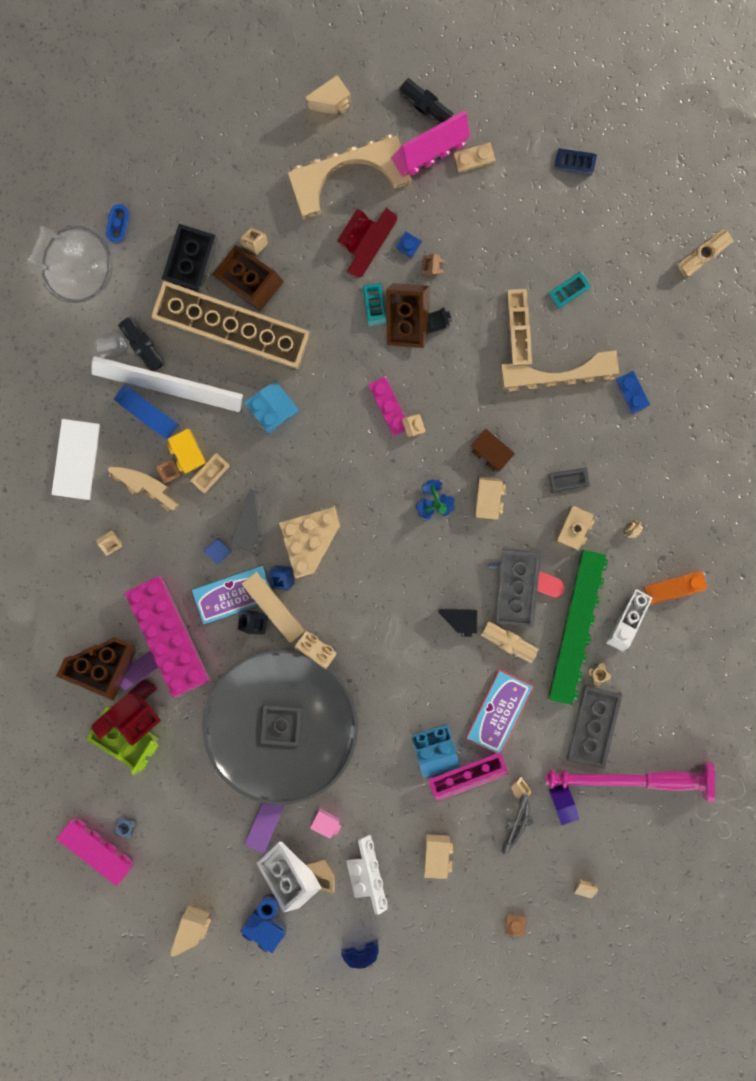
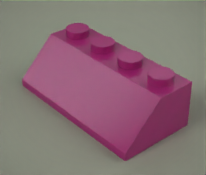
M464 110L403 144L391 157L401 176L405 177L409 174L411 177L420 171V167L425 166L427 168L436 162L434 159L438 157L443 159L451 154L450 150L454 148L459 150L466 145L465 141L470 137L467 113Z

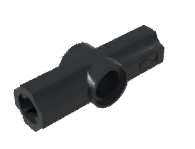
M409 77L398 90L401 95L413 103L420 113L425 116L428 115L438 124L450 119L454 114L440 103L432 92L427 89L424 90Z
M132 316L125 318L118 324L119 329L128 339L131 348L138 357H141L150 371H156L165 364L160 354L153 347L154 344L145 332H142Z

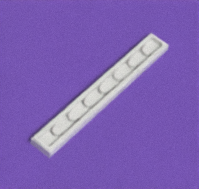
M95 356L92 360V375L236 412L241 410L243 394Z

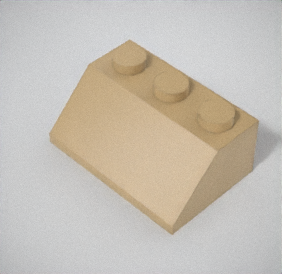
M191 906L187 907L181 918L170 956L175 957L198 945L200 939L205 938L212 920L208 918L210 912Z

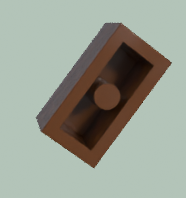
M487 429L470 446L473 449L471 453L478 459L482 457L486 460L487 463L485 465L493 472L495 470L499 472L515 454Z

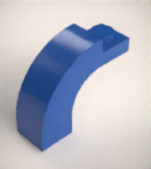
M124 384L114 398L119 405L167 440L179 426L174 420L126 384Z

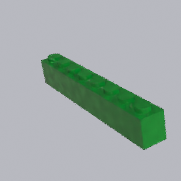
M581 550L548 694V699L551 701L572 705L573 701L577 700L578 690H576L577 682H581L583 674L580 668L581 664H585L587 653L584 652L585 646L590 643L591 634L588 633L590 626L593 627L595 615H593L594 607H598L600 599L597 596L598 589H602L604 578H601L603 570L606 571L608 559H605V554Z

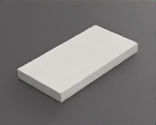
M62 419L51 495L91 500L101 424Z

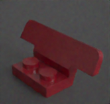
M387 207L377 223L369 219L363 211L356 209L337 242L343 249L355 256L346 271L347 273L357 278L364 275L397 222V215Z
M142 680L92 724L91 729L95 735L102 739L115 727L131 746L136 744L161 721L153 709L144 701L157 690L156 686L148 680Z

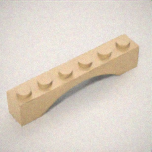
M617 350L596 353L584 365L562 373L541 372L526 365H512V363L500 366L503 389H508V392L519 391V387L527 386V390L537 389L538 385L546 384V387L558 386L557 382H565V385L576 384V380L584 379V382H593L598 377H603V380L615 379L614 375L619 374Z

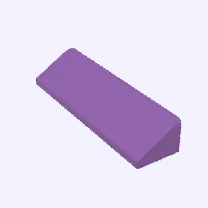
M151 651L129 665L121 683L124 691L159 668Z
M261 803L244 845L264 854L284 805Z

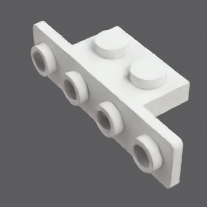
M367 835L358 840L361 857L351 858L346 862L354 897L371 896L374 913L377 915L387 910V899L384 895L383 881L378 869L379 864L375 856L374 843L371 835Z

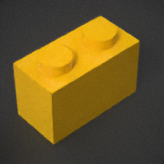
M186 429L168 438L169 444H167V447L172 455H176L178 459L176 465L180 472L184 471L185 474H188L207 463L190 429Z

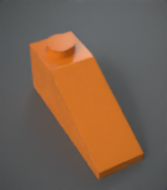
M701 570L643 586L645 594L652 597L650 604L708 589Z

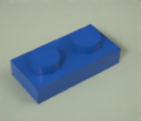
M634 371L615 379L632 414L650 405Z

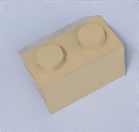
M338 75L305 97L309 110L334 115L339 112L341 114L346 112L351 104V94Z

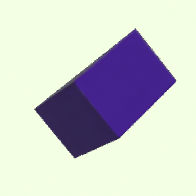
M562 785L556 786L553 789L550 788L549 792L561 826L579 820L577 808L568 785L566 789H563Z

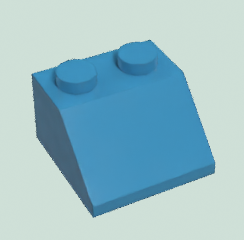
M277 381L261 389L245 401V404L268 434H271L299 412Z

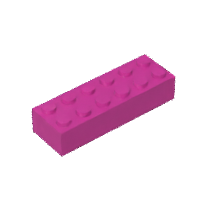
M157 576L124 592L171 696L178 698L211 682L164 579Z

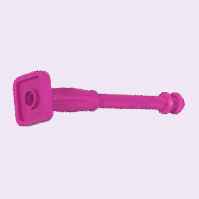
M703 761L702 772L698 773L668 771L647 772L646 775L567 774L566 770H563L562 774H555L554 770H550V773H546V785H550L551 789L555 785H562L563 789H566L567 785L646 786L647 789L677 791L698 789L702 791L703 799L706 802H714L715 765L712 761Z

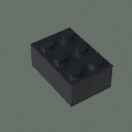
M178 224L162 280L201 293L218 240L217 236Z

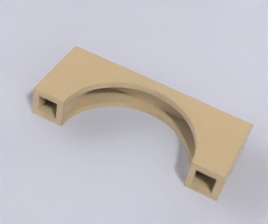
M387 135L381 138L382 140L379 142L369 141L363 144L364 147L358 149L351 147L345 150L346 153L340 155L334 153L327 156L325 160L320 161V159L309 162L307 166L302 167L298 165L291 168L288 176L302 218L306 219L321 214L319 198L322 186L332 172L344 165L362 163L373 166L389 179L393 189L412 183L410 175L402 177L391 159L392 155L401 147L398 136Z

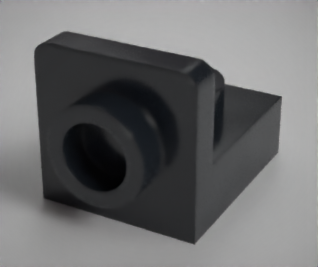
M444 307L429 313L427 335L450 327L452 318L450 312L445 311Z

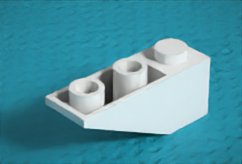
M637 589L634 590L606 642L607 644L622 652L630 647L652 597Z

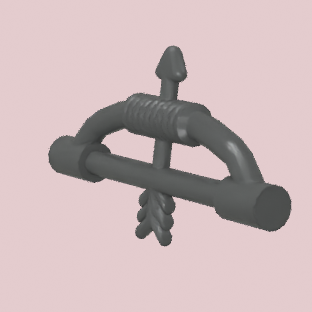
M525 793L521 795L514 821H507L508 825L505 829L511 828L507 841L504 842L501 851L503 854H509L510 848L517 843L521 834L524 833L526 826L533 824V821L529 819V795ZM518 826V828H517V833H516L515 837L513 838L514 833H515V830H516V827Z

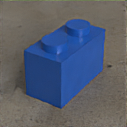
M256 909L251 913L240 931L245 939L250 942L252 940L259 944L258 947L262 951H269L271 953L274 952L286 934V930L271 919H262Z

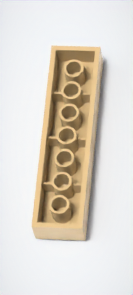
M163 281L151 316L157 322L299 370L311 335L308 330Z

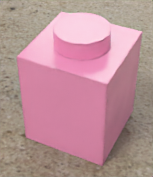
M319 808L310 829L331 839L332 835H337L340 830V819Z

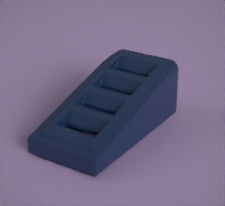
M558 148L554 168L592 176L597 154ZM563 154L567 155L565 164H561ZM571 156H574L573 165H569ZM578 158H582L580 166H577ZM586 159L589 160L588 168L585 167Z

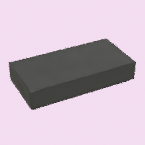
M587 467L548 474L551 493L590 486Z

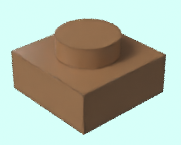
M173 458L156 466L164 484L182 476Z
M507 914L505 934L525 937L526 916Z

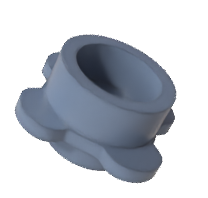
M119 817L116 828L113 829L114 834L124 836L126 839L130 838L135 822Z

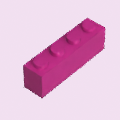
M499 752L428 781L435 799L439 802L507 776L509 773Z
M73 818L57 837V840L115 886H118L133 867L132 860L125 854H119L113 844L105 843L99 833L94 830L91 832L86 828L87 825L82 820Z

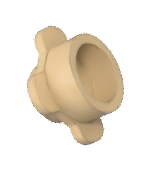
M637 520L629 522L623 534L627 535L628 538H636L643 529L641 523H637Z
M603 663L588 671L596 686H600L602 682L609 681L611 678L610 673L605 669L606 665Z

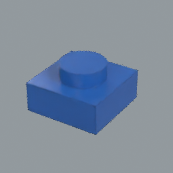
M405 231L396 249L413 258L422 241Z

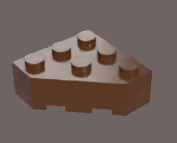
M111 638L100 645L92 646L81 653L64 658L56 676L114 701L137 648L118 638Z

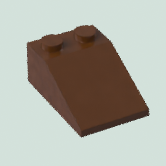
M237 245L234 246L212 274L259 311L264 308L284 282L276 271Z
M392 283L386 289L387 345L415 348L425 347L430 307V286Z

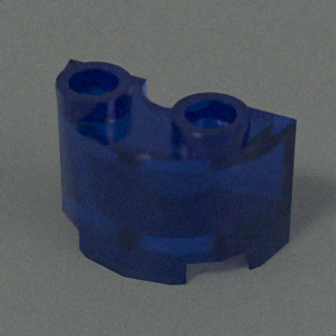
M378 939L366 942L362 950L356 949L355 946L341 949V956L350 968H366L377 960L379 944Z

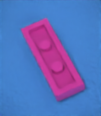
M384 376L368 384L392 435L395 436L406 431L402 421L406 417L386 377Z

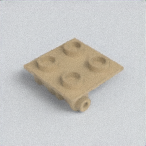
M307 631L295 645L297 649L325 669H327L337 654L331 646L322 643L314 634Z

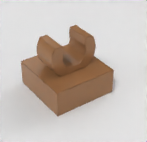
M437 254L423 256L422 275L431 276L444 273V270L439 269V264L445 263V260L440 259V255Z

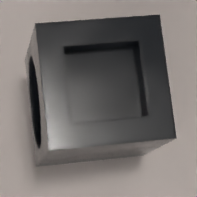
M240 610L237 629L247 634L265 635L268 616L257 611Z

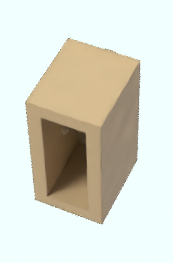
M479 476L475 517L499 520V514H503L504 503H500L501 495L505 496L506 484H503L501 478Z
M570 506L555 541L575 550H579L580 547L583 548L587 540L585 534L594 525L595 520L592 519L594 515L575 506Z
M426 834L424 878L448 879V872H452V861H449V854H453V843L450 842L449 836Z

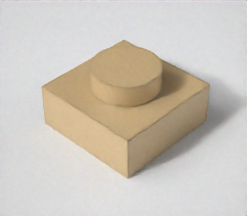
M420 414L402 419L408 438L426 432Z
M112 530L96 539L97 545L106 556L123 547L121 541Z
M521 776L511 785L512 793L516 798L520 799L523 793L529 796L532 793Z

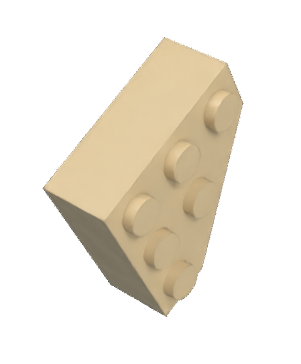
M335 507L279 523L295 579L313 574L317 570L341 526Z

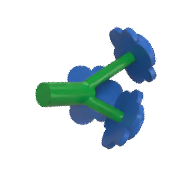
M432 479L422 485V492L433 495L435 499L434 505L432 500H426L425 498H422L416 504L419 517H424L425 520L431 519L434 509L443 516H448L450 511L455 509L453 505L455 500L452 496H447L446 494H441L440 497L437 496L436 492L442 489L443 483L441 480L435 481Z

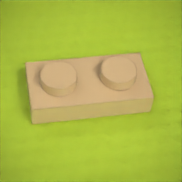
M490 142L453 153L458 173L496 161Z
M215 453L191 479V482L206 494L231 466L220 455Z

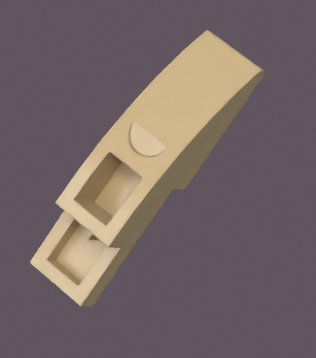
M109 467L107 469L111 473L109 476L116 482L121 480L125 483L126 486L124 488L130 493L134 494L136 492L140 494L145 489L144 493L152 500L157 498L161 501L159 505L168 512L170 509L175 511L179 507L178 503L165 494L169 487L161 481L142 472L127 468Z

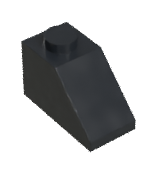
M438 609V613L457 633H461L462 637H472V633H477L476 609Z

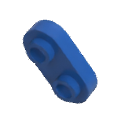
M122 204L114 205L110 210L106 236L113 243L122 242L125 239L130 212ZM119 212L124 213L122 218L117 217ZM115 231L120 232L119 236L114 237L113 233Z

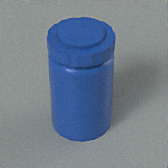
M274 894L265 895L258 905L257 912L262 919L268 920L273 918L280 907Z

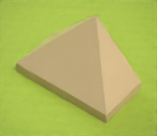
M325 860L306 865L315 875L321 886L320 890L330 893L335 892V876Z

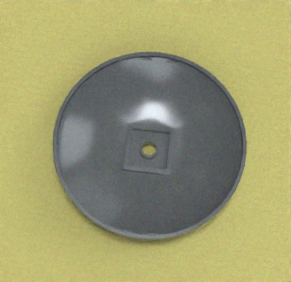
M269 650L256 653L231 667L213 688L207 701L203 718V737L206 751L220 777L243 796L254 801L273 805L303 802L328 789L338 780L348 766L354 753L358 733L355 705L349 690L341 678L329 666L325 669L304 653L292 650ZM279 720H283L287 724V728L283 731L276 728V722Z

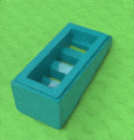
M580 271L550 291L549 294L558 308H561L592 286L584 273ZM578 277L585 286L584 288H581L576 281ZM572 282L578 292L575 293L569 283ZM566 286L572 296L568 297L563 287ZM557 291H560L565 300L563 302L556 294Z
M382 283L363 285L368 325L386 324ZM379 291V294L368 295V292ZM380 299V301L369 302V300ZM381 307V309L370 310V308Z

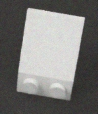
M282 842L277 843L257 862L283 912L299 909L321 889L313 872Z

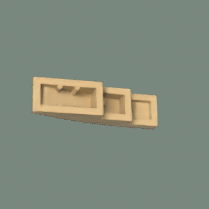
M527 289L507 290L512 365L532 364Z
M258 572L242 583L243 587L290 643L305 632L303 627Z

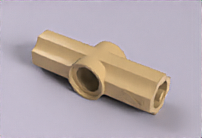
M723 228L677 264L681 273L688 278L733 243L732 236ZM707 249L709 257H703L701 250Z
M489 621L481 633V636L497 644L499 648L512 655L515 654L529 663H532L539 650L522 640L518 635L509 630H504Z

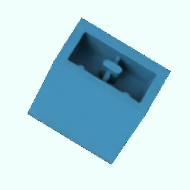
M448 724L411 735L423 778L460 768Z

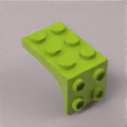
M108 706L104 709L101 716L110 709ZM115 727L102 739H99L92 730L86 738L87 741L128 766L132 770V775H135L137 772L141 773L149 762L146 760L147 757H151L159 746L157 744L159 738L150 732L131 746Z

